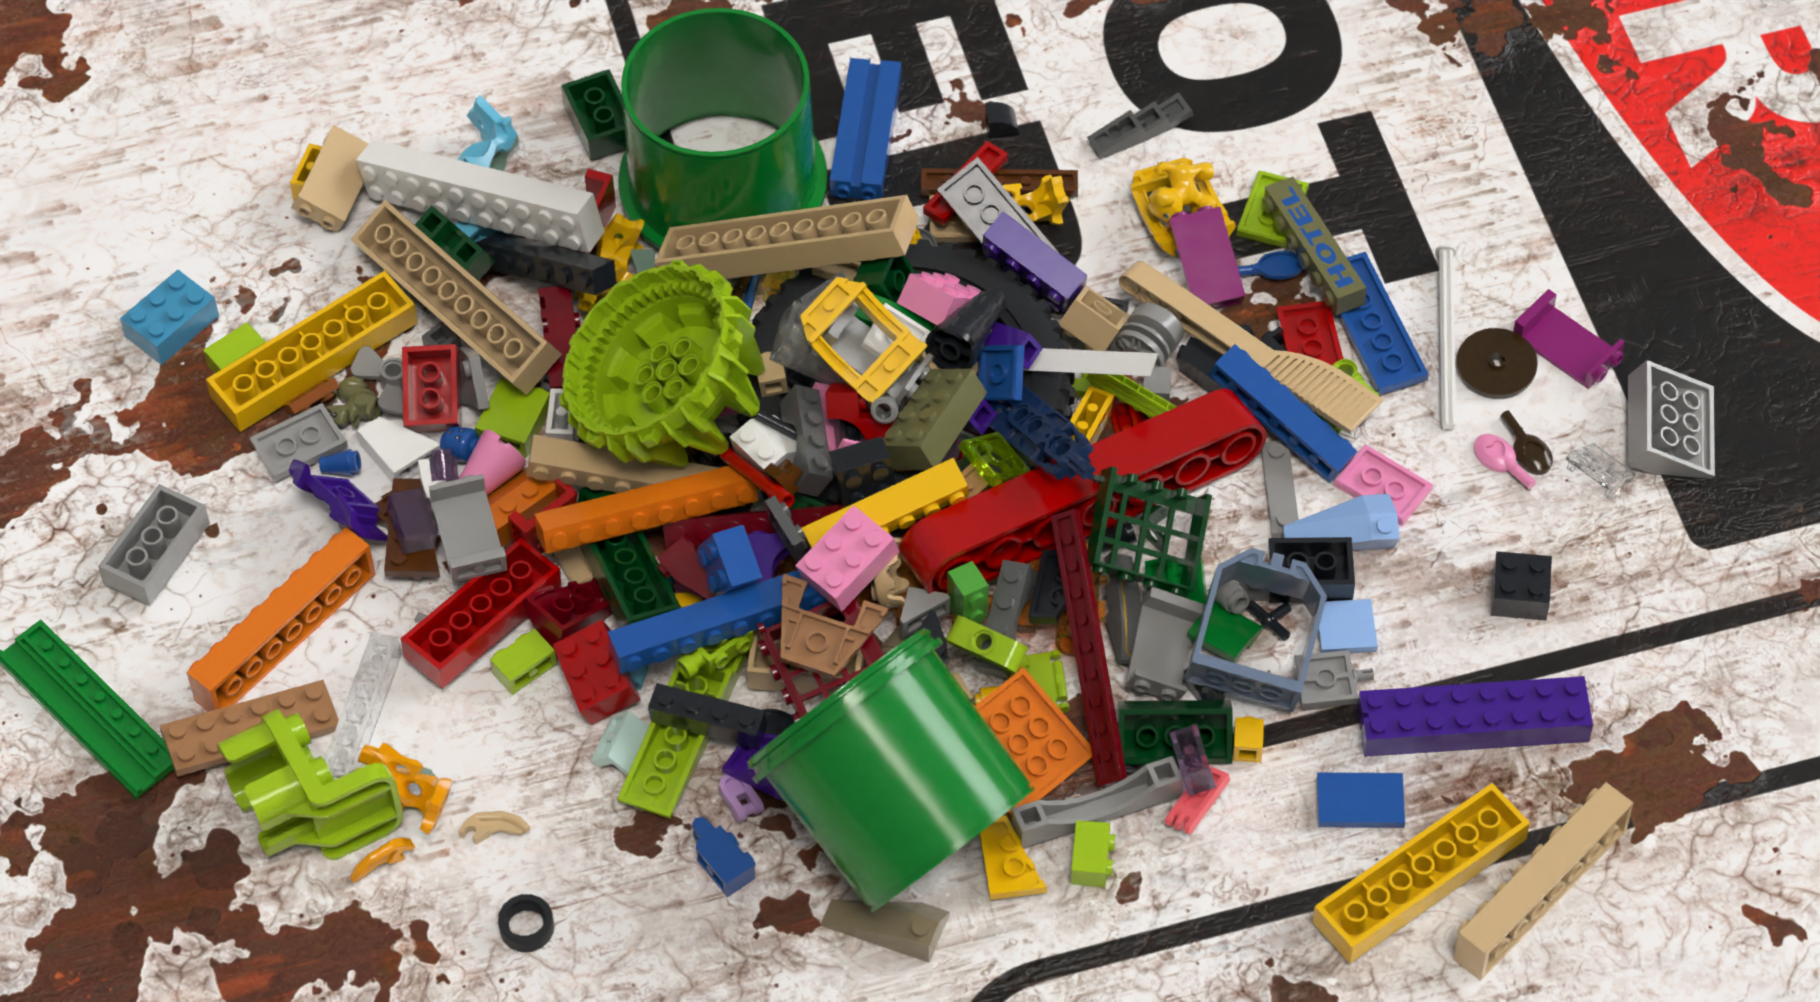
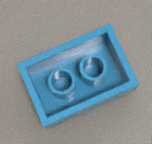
M177 269L120 318L124 336L162 365L219 317L215 297Z

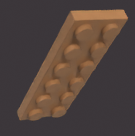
M324 680L160 725V731L176 776L227 763L226 758L219 753L216 743L261 723L260 717L275 709H279L284 718L297 712L304 722L311 739L340 731L341 724Z

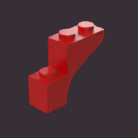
M831 383L825 392L827 418L841 419L854 424L862 432L866 440L879 436L884 438L885 433L895 422V420L887 424L877 422L872 417L871 409H868L869 402L847 383Z

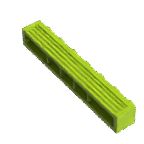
M1089 373L1086 377L1090 384L1115 394L1119 401L1128 403L1136 411L1145 413L1149 418L1177 407L1124 375Z

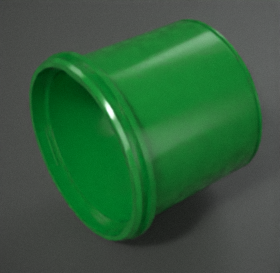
M706 8L674 16L652 28L637 42L625 62L621 79L626 150L620 163L618 187L620 200L628 219L631 221L639 219L645 221L640 236L649 245L660 251L670 227L822 207L828 182L827 165L824 153L813 130L808 64L804 53L791 35L776 23L751 12L731 8ZM721 115L757 119L779 128L767 138L752 145L735 150L717 152L686 149L660 138L663 134L681 124L704 117Z
M925 628L913 634L859 673L747 761L748 769H753L756 773L752 778L754 782L758 784L764 779H768L867 907L870 906L871 913L912 885L1035 790L1034 786H1030L1031 782L935 652L943 644L942 640L939 637L933 639L930 635L931 631Z

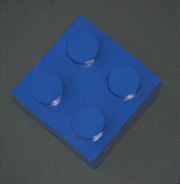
M743 525L714 533L697 547L699 564L705 568L708 576V589L711 593H714L715 597L753 585L762 578Z

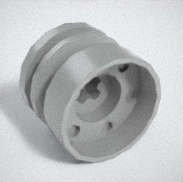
M1140 303L1127 319V323L1113 339V347L1117 352L1158 353L1154 366L1163 367L1164 363L1169 359L1170 353L1176 349L1183 339L1184 329L1175 315L1167 309L1154 303Z

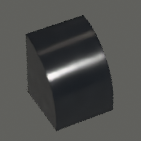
M1001 102L985 103V121L989 139L1020 135L1016 113L1010 105Z

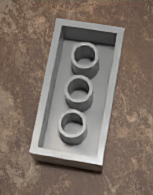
M158 484L99 564L98 568L103 584L150 605L209 525L206 506Z

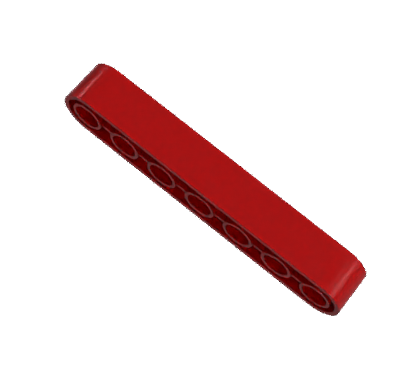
M1218 389L1093 443L1094 449L1088 457L1091 460L1090 464L1096 469L1092 473L1093 475H1101V470L1114 466L1117 467L1116 474L1123 476L1132 473L1138 475V480L1142 482L1160 481L1163 482V488L1170 490L1185 488L1190 492L1249 464L1264 447L1267 433L1265 428L1234 391ZM1036 468L924 517L915 523L902 538L899 545L900 557L928 594L934 591L947 594L948 571L973 561L985 581L988 582L999 577L1003 559L1029 564L1040 559L1043 550H1056L1051 516L1071 509L1080 510L1085 538L1089 537L1100 483L1088 478L1083 480L1078 475H1075L1071 480L1067 476L1061 480H1056L1053 476L1045 473L1043 468ZM1113 492L1109 511L1118 513L1122 494ZM1128 496L1125 516L1134 517L1143 513L1145 501ZM1108 517L1106 529L1116 525L1117 520Z

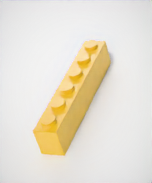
M951 458L802 527L806 537L804 540L809 550H811L853 505L888 534L898 528L906 529L912 526L915 520L938 512L941 508L950 504L954 505L965 500L969 496L968 485L954 458Z

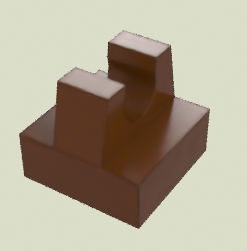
M788 459L778 466L770 463L764 469V472L774 483L781 485L792 495L799 489L795 482L803 472Z

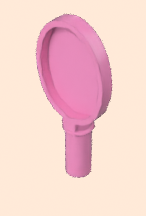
M1483 434L1477 437L1474 442V453L1481 464L1492 471H1509L1511 475H1514L1528 489H1531L1536 484V481L1520 465L1515 463L1516 454L1507 441L1493 434Z

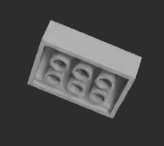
M1648 360L1628 375V465L1650 474L1707 479L1715 477L1714 386Z

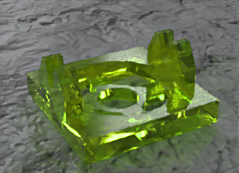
M999 432L962 440L958 446L964 456L991 487L1031 471ZM985 450V455L981 456L980 454ZM991 453L997 454L1002 461L995 459ZM991 463L998 466L1003 473L994 472L988 464Z

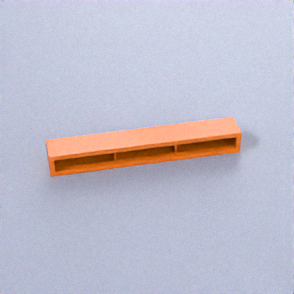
M729 465L535 513L536 532L544 551L548 554L758 501L757 486Z

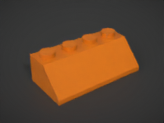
M526 468L487 496L501 547L511 541L508 516L516 510L527 521L534 517L535 513H539L557 499L555 481H542L534 477L526 476Z

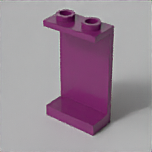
M1204 206L1194 213L1187 214L1186 211L1173 214L1169 218L1166 228L1167 231L1172 230L1189 292L1214 309L1242 304L1246 295L1221 207L1212 208V206Z
M1548 289L1515 320L1513 332L1520 334L1529 341L1538 355L1589 390L1596 382H1602L1612 366H1618L1623 360L1625 341L1620 339L1613 347L1558 310L1555 307L1557 294Z

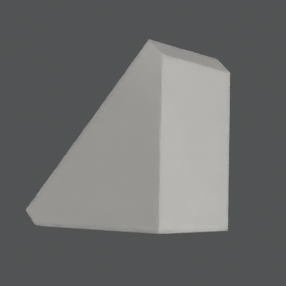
M908 587L900 618V635L905 638L918 631L930 610L936 612L938 619L949 614L950 596L946 593L935 591L928 594L925 589Z

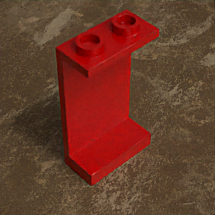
M588 168L584 176L586 192L594 194L603 227H606L616 208L613 175ZM595 244V246L592 248V250H591L589 253H587V254H591V255H594V254H595V252H596V244Z

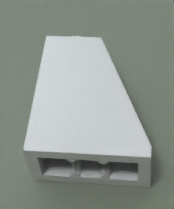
M378 417L373 421L365 423L357 430L361 447L392 483L393 478H414L419 475L418 460L429 459L430 467L442 460L439 444L436 441L385 418Z

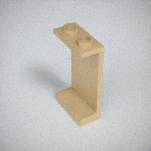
M333 125L322 143L323 146L291 208L301 216L310 218L320 223L325 229L333 230L337 233L344 224L364 183L356 159L369 143Z

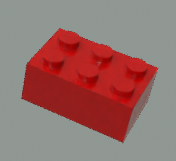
M457 345L402 347L403 426L416 433L446 432L452 426L462 427L461 357Z
M602 619L553 644L579 712L591 725L641 700L630 671L622 674L619 672L609 649L608 631H611V629Z

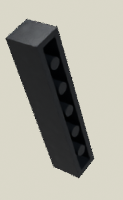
M499 232L476 242L496 260L489 268L490 270L591 295H597L617 284L615 262L612 259Z

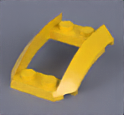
M1183 157L1168 163L1193 165V160ZM1156 165L1137 170L1133 175V184L1130 185V190L1139 212L1161 249L1175 258L1174 250L1177 247L1172 230L1167 231V228L1163 227L1158 217L1151 214L1148 208L1149 198L1146 192H1152L1159 187L1170 186L1168 173L1163 172L1157 175L1155 173ZM1210 180L1195 183L1200 193L1211 195L1215 198V208L1221 207L1230 237L1236 228L1235 222L1229 219L1228 212L1216 195Z
M836 277L800 315L807 342L848 385L872 404L874 400L882 397L915 361H918L928 345L917 339L904 324L891 314L871 293L863 281L859 283L848 281L847 278ZM853 302L893 341L862 376L847 364L822 337L824 332Z

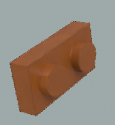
M326 378L282 406L287 414L298 415L312 408L311 404L317 400L324 402L335 395L333 391L339 388V385L335 378Z

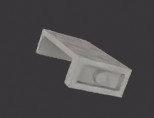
M853 302L835 321L825 335L824 340L847 364L862 376L878 358L860 347L870 327L854 316L859 306ZM928 353L921 363L915 361L910 372L907 375L903 374L884 395L894 397L897 404L901 402L904 396L910 399L919 386L915 381L917 379L922 381L931 369L927 364L933 356Z
M483 474L468 475L462 479L449 482L441 481L429 486L430 501L453 583L507 571L506 554L504 547H501L485 491Z
M1151 587L1142 598L1125 682L1126 686L1133 688L1139 693H1149L1158 696L1162 700H1180L1188 688L1182 685L1183 671L1185 670L1190 645L1187 632L1202 614L1204 604Z

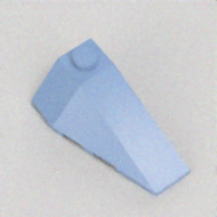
M1390 494L1361 495L1283 526L1284 538L1352 537L1353 550L1394 548L1400 539L1397 511Z

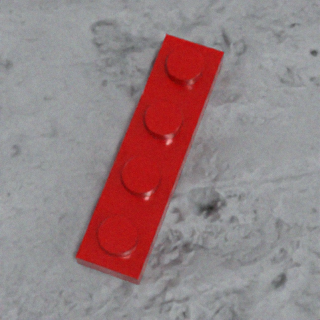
M986 141L955 174L979 157L994 175L1008 160V153ZM938 193L923 207V214L942 226H945L955 215Z

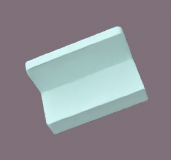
M629 710L612 714L591 761L598 767L613 764L628 775L649 726Z

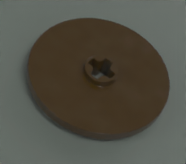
M1488 328L1477 331L1464 340L1457 353L1456 366L1462 381L1474 392L1492 398H1505L1521 393L1533 382L1537 372L1538 360L1532 345L1520 334L1502 328ZM1494 360H1499L1500 366H1496Z

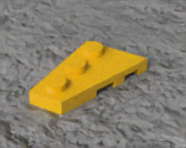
M1001 816L979 833L990 900L1047 893L1045 882L1043 879L1041 880L1035 870L1034 863L1024 851L1022 842L1007 816Z

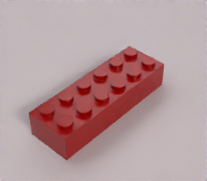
M522 538L505 550L507 571L472 578L400 638L403 657L440 688L443 689L529 616L523 602L526 596L546 586L562 587L560 568Z

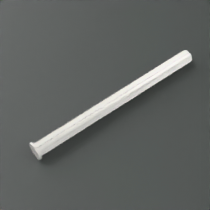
M1441 245L1435 250L1436 256L1439 257L1441 428L1453 430L1456 424L1454 257L1457 254V250L1452 245Z

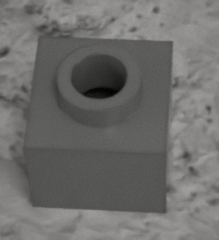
M442 321L422 335L423 346L456 344L458 349L461 347L460 337Z

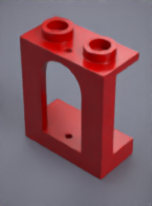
M557 478L555 480L557 499L540 512L576 504V491L569 484L565 485ZM516 510L508 516L512 545L522 538L543 554L545 551L541 543L536 544L535 516L527 521Z

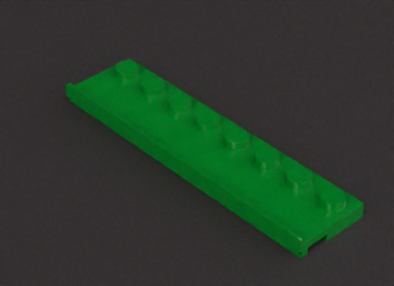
M41 619L14 639L15 643L4 651L0 649V666L136 801L139 800L143 793L174 770L164 740Z

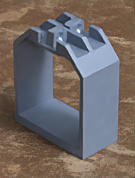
M1250 548L1217 565L1209 587L1184 681L1294 712L1303 691L1327 595L1307 563L1292 559L1289 569L1282 567L1284 555L1274 552L1270 563L1263 561L1265 551ZM1235 580L1252 587L1302 600L1312 619L1296 680L1200 653L1218 587Z

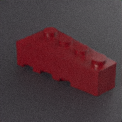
M559 286L538 288L544 339L562 354L548 370L550 389H563L564 363L571 347L569 341L572 335L576 333V328L581 327L579 312H573L571 289Z

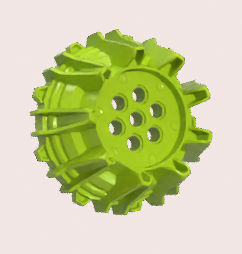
M672 260L669 265L653 267L633 275L632 278L626 281L621 280L613 286L612 290L603 299H600L569 341L571 347L566 355L563 369V393L559 396L560 405L569 411L568 423L578 430L577 435L593 449L608 447V451L623 463L638 459L641 463L651 462L675 468H685L688 464V456L684 449L687 446L714 455L723 454L728 450L729 443L713 420L716 419L725 406L748 417L757 415L760 409V402L747 374L762 375L766 370L754 337L755 326L749 322L752 311L737 296H731V291L733 290L731 283L716 270L708 271L701 264L688 267L682 260Z

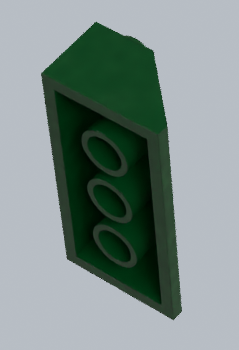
M1231 700L1117 701V723L1125 764H1149L1173 756L1176 764H1232L1233 708Z

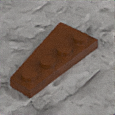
M393 478L384 566L385 577L440 578L420 479Z

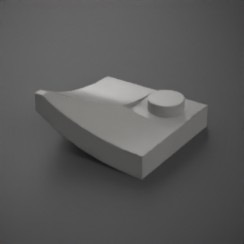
M469 345L459 347L461 356V403L472 405L479 410L490 408L480 356Z

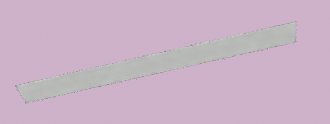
M1043 348L1026 371L1151 376L1158 353Z

